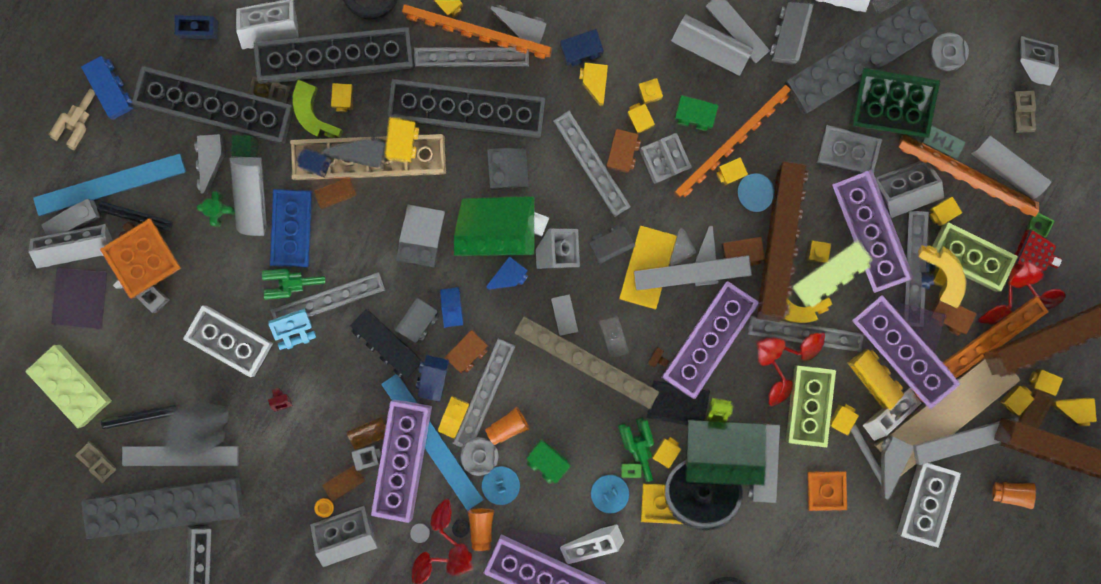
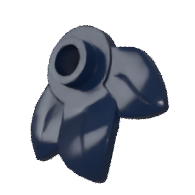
M926 261V272H921L922 288H927V290L930 289V285H934L933 263Z

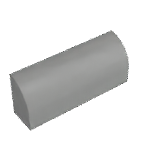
M686 14L671 42L739 76L754 48Z
M990 135L982 138L971 152L974 157L1031 199L1040 196L1052 183Z
M230 157L236 230L245 235L264 236L267 223L262 159Z

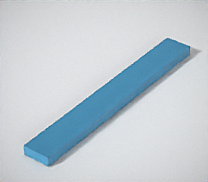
M176 154L33 197L38 216H43L70 208L87 199H100L186 173L182 155Z
M397 374L381 384L392 400L418 403ZM429 421L425 449L468 511L484 499L431 421Z

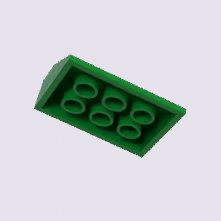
M534 197L462 199L454 234V255H534Z

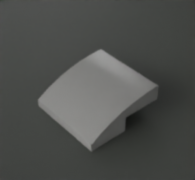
M677 133L639 149L654 184L692 168Z

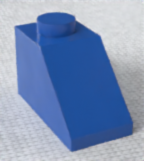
M509 256L486 287L491 290L514 287L518 283L522 285L528 278V275H526L528 270Z
M459 287L441 289L444 328L464 325Z

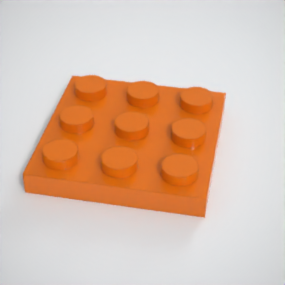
M152 219L146 220L100 249L130 299H133L181 269Z

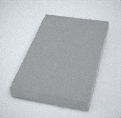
M826 125L816 163L860 174L872 170L874 174L882 139Z

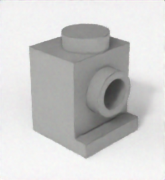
M155 285L136 296L152 313H157L170 300ZM152 293L156 295L155 300H151L150 295Z
M375 445L351 452L356 471L380 464L382 453L380 448L376 449ZM366 453L372 455L371 460L365 458Z

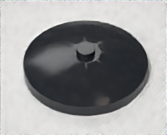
M686 460L678 464L671 471L665 485V501L671 514L683 525L696 530H714L727 525L735 518L742 503L743 491L741 484L687 482L685 479Z

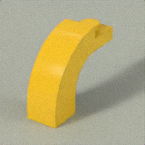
M921 245L918 250L919 258L939 266L946 274V281L939 293L940 300L958 308L966 288L964 271L959 259L945 247H942L938 253V250L932 246L927 245L925 247Z
M825 298L813 307H799L787 299V303L790 304V310L784 320L795 323L812 322L818 320L815 312L822 314L829 310L828 306L833 304L830 298Z

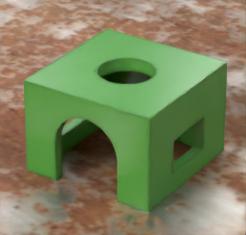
M1038 213L1036 217L1032 216L1025 230L1031 229L1046 238L1054 220ZM1037 222L1042 224L1039 230L1035 228V223Z
M621 463L622 478H641V463ZM628 470H635V473H628Z

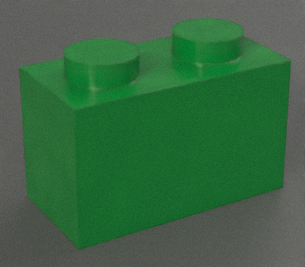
M681 95L674 120H677L680 125L689 126V124L696 125V129L707 131V129H712L718 105Z

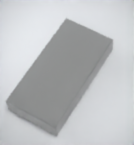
M570 294L552 298L551 301L559 335L578 332Z

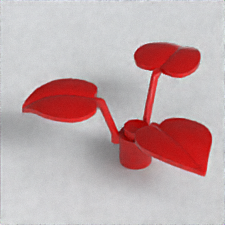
M1025 261L1023 266L1014 265L1009 274L1010 281L1007 282L1009 286L1008 306H996L981 316L978 321L984 324L995 325L1012 313L1010 310L1012 308V286L1022 288L1027 285L1032 294L1039 297L1047 310L1063 302L1066 294L1063 290L1052 289L1046 291L1041 296L1038 295L1031 284L1040 281L1043 273L1039 267L1029 261Z
M824 332L813 333L806 337L800 346V351L786 347L785 341L781 338H766L757 342L759 363L763 366L772 363L781 377V382H776L769 392L768 404L770 407L786 400L790 396L793 382L785 379L775 359L781 357L783 350L801 355L803 361L813 359L819 354L824 345Z
M445 499L435 508L431 516V527L435 531L439 530V533L451 542L455 548L449 551V559L430 558L428 552L421 553L414 561L412 567V581L414 584H422L430 577L432 571L431 563L434 561L447 562L446 570L450 575H459L473 568L470 563L472 554L468 551L467 546L457 544L443 530V528L448 527L451 520V504L449 499Z

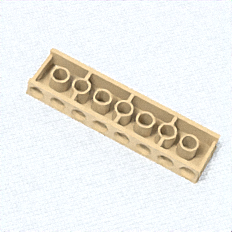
M443 134L419 135L418 139L414 140V147H417L416 159L412 158V163L391 161L386 158L384 169L328 157L332 161L325 178L298 167V162L296 161L300 151L303 152L304 148L324 155L322 153L323 149L363 139L371 140L372 137L290 140L292 179L312 180L446 174L445 136ZM388 136L377 137L383 139V141H385V143L387 144Z
M984 358L956 379L961 384L932 409H929L924 403L887 436L875 442L874 446L882 452L881 445L884 439L889 438V436H893L913 446L952 435L1017 384L1020 379L1016 374L1002 377L999 374L992 375ZM914 449L900 476L916 464Z

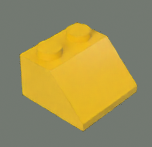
M390 118L385 154L388 160L412 163V158L416 159L417 147H414V140L418 139L419 128H416L415 122Z

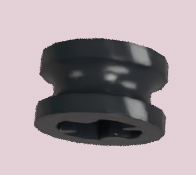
M463 519L457 520L452 527L453 534L459 538L465 537L470 530L468 522ZM460 523L463 524L462 526H466L463 534H460V531H456Z

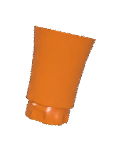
M517 406L485 429L488 438L494 445L530 430L525 417Z
M994 482L992 489L993 501L1033 509L1036 498L1035 483Z
M488 508L468 510L472 549L475 551L490 550L494 510Z

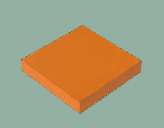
M846 471L807 472L808 511L847 510Z

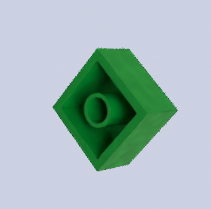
M540 439L526 456L528 460L527 465L534 471L540 470L542 477L549 483L553 481L556 484L571 467V463L543 439Z

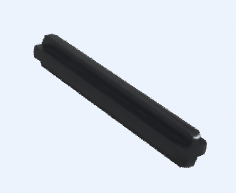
M102 201L99 202L97 208L99 212L139 223L152 219L157 228L167 231L171 230L173 224L170 220Z
M175 405L105 418L101 420L102 429L169 417L171 411L177 410Z

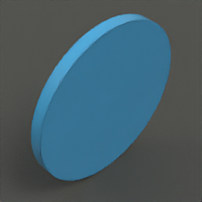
M754 173L747 175L741 180L738 187V197L746 209L754 212L763 211L774 200V187L766 176Z
M503 466L493 468L484 476L482 481L484 496L490 502L497 505H505L512 502L520 490V481L517 474L510 468Z
M602 476L592 486V502L602 512L616 513L623 509L628 502V486L618 476Z

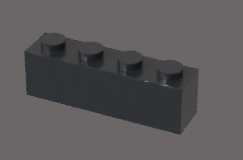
M365 309L350 325L353 328L351 332L360 339L362 337L367 341L365 345L372 352L376 350L381 355L379 358L386 365L390 363L395 368L393 371L401 379L403 376L407 379L423 362L368 309Z

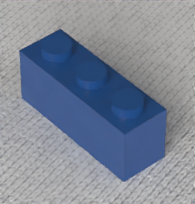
M100 56L81 67L109 118L114 120L133 109L131 105L132 98L128 92H124L122 88L124 84L119 76H115L113 72L115 67L110 59Z

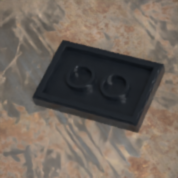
M653 380L652 388L659 391L651 408H648L646 418L687 426L688 420L705 421L710 395L709 390L701 389L696 398L692 399L670 383Z

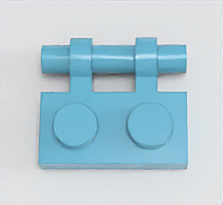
M305 309L268 321L275 341L282 338L284 340L278 343L280 350L285 348L291 349L294 348V345L310 342L311 339L316 338L315 331L306 332L307 329L312 328V324ZM296 333H299V334H300L299 336H296V337H294V338H290V335H293V334H296Z

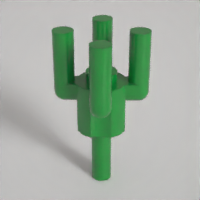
M217 191L212 192L211 199L208 198L203 204L197 205V210L210 217L209 223L214 227L221 226L222 223L218 218L223 213L235 214L234 207L223 205L220 200L224 196Z
M288 269L262 271L263 281L276 279L279 281V288L264 289V300L289 298L291 292L303 291L304 285L326 284L325 276L302 278L301 272L290 273Z
M640 417L636 419L640 433L639 436L633 437L630 426H626L625 423L619 424L618 428L624 448L632 453L634 462L641 463L645 480L650 482L653 480L648 459L652 457L650 447L654 445V440L648 420Z

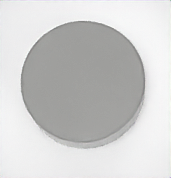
M424 523L415 524L410 532L411 538L417 543L425 542L430 536L429 527Z

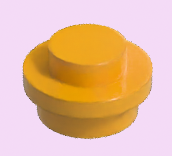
M327 498L319 499L314 507L315 513L322 518L330 516L334 510L332 501Z

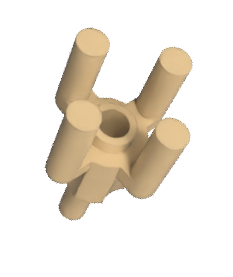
M89 88L79 107L72 105L67 114H60L48 134L51 136L50 138L57 141L66 128L73 132L66 145L73 151L76 149L86 132L84 123L88 119L89 114L85 110L95 95L94 90Z

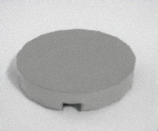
M948 32L941 34L933 41L929 54L931 61L937 68L943 71H953L960 68L966 62L969 48L967 42L960 35Z
M482 437L472 438L467 441L460 452L462 466L470 474L476 476L488 474L495 468L499 458L495 445L487 438Z

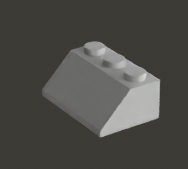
M788 2L785 7L781 8L779 18H782L781 25H777L774 36L777 37L776 44H772L770 49L771 61L789 66H794L799 61L813 4Z
M918 161L875 178L891 218L944 198L942 180L930 163Z
M365 506L310 524L315 554L323 567L378 548L375 533Z

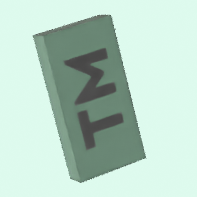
M931 126L929 138L924 137L922 141L923 144L955 160L958 159L966 143L934 126Z

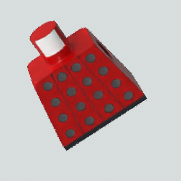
M1029 229L1025 230L1014 254L1018 256L1014 265L1023 266L1025 261H1029L1039 267L1041 271H1046L1048 265L1057 269L1061 264L1062 258L1053 255L1056 249L1053 243Z

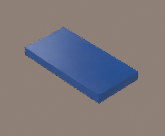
M273 189L270 266L309 267L312 191Z

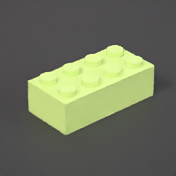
M951 223L942 225L932 247L938 250V253L942 247L949 249L959 259L966 278L995 292L1002 291L1018 256Z
M857 241L793 286V290L806 307L808 305L813 307L822 301L820 299L822 295L826 293L829 296L838 289L836 285L841 282L845 285L854 278L853 273L856 271L862 273L869 268V262L872 259Z
M53 345L25 371L77 428L84 427L112 401L61 345Z
M794 365L786 442L827 447L836 370Z

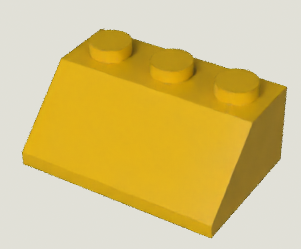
M864 349L847 364L881 407L891 410L904 396V393L901 391L903 387L897 380H892L889 376L891 374L890 370L885 365L881 366L877 361L879 357L873 350Z

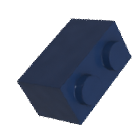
M175 15L174 35L178 38L217 39L218 20L214 16Z
M597 29L560 41L567 66L572 65V67L581 65L583 64L582 61L590 59V61L601 58L600 55L604 52Z
M304 148L303 152L300 151L296 162H298V167L325 178L332 160L327 156Z
M426 355L425 361L420 363L418 373L422 374L421 378L418 377L416 389H419L418 397L441 401L449 360Z

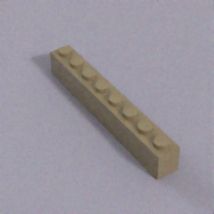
M523 317L515 331V334L649 409L659 391L526 317Z

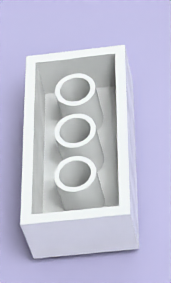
M208 306L200 308L183 340L249 377H255L273 345L269 340Z
M930 463L917 464L897 534L939 547L961 473Z

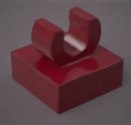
M280 388L272 390L274 398L268 399V402L274 412L293 406L291 398L287 394H283Z

